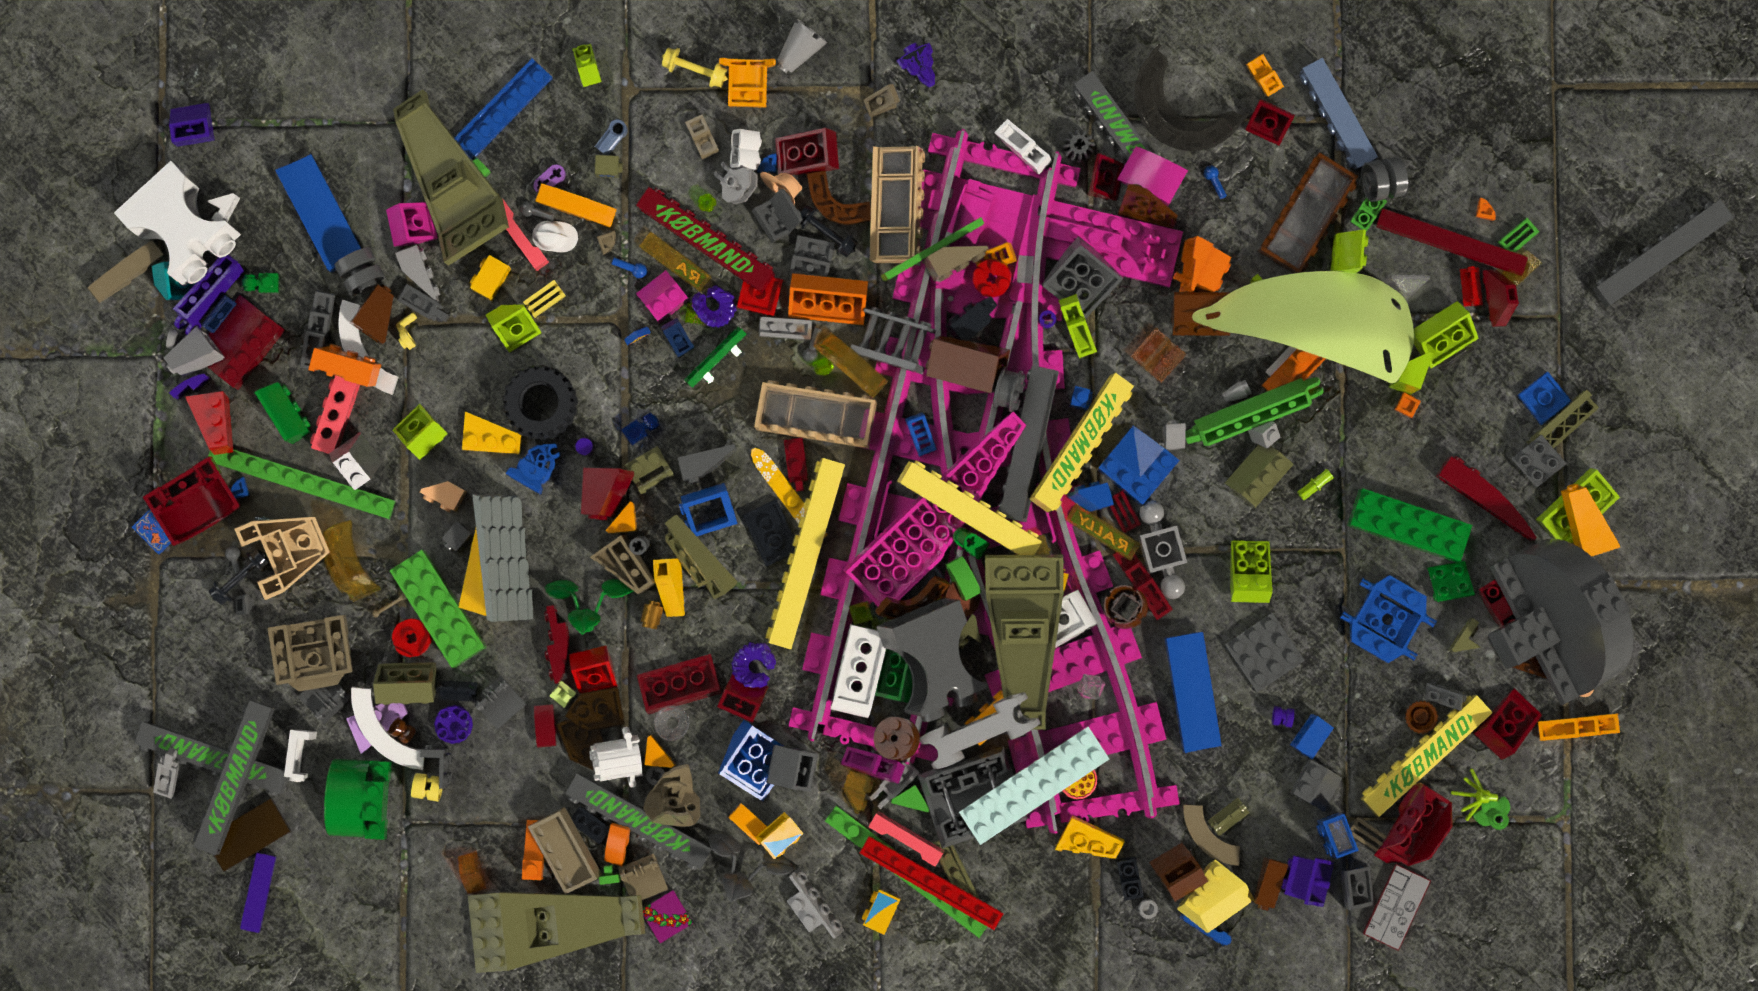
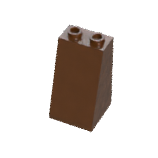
M938 336L929 345L931 354L925 366L927 370L926 376L993 393L995 392L1003 367H1007L1010 349Z

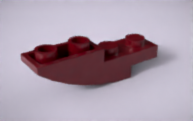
M556 605L546 607L547 611H544L546 623H550L551 630H548L550 641H554V644L547 646L545 657L546 661L551 664V669H549L550 680H554V683L558 684L563 679L568 663L569 630L567 622L559 623Z

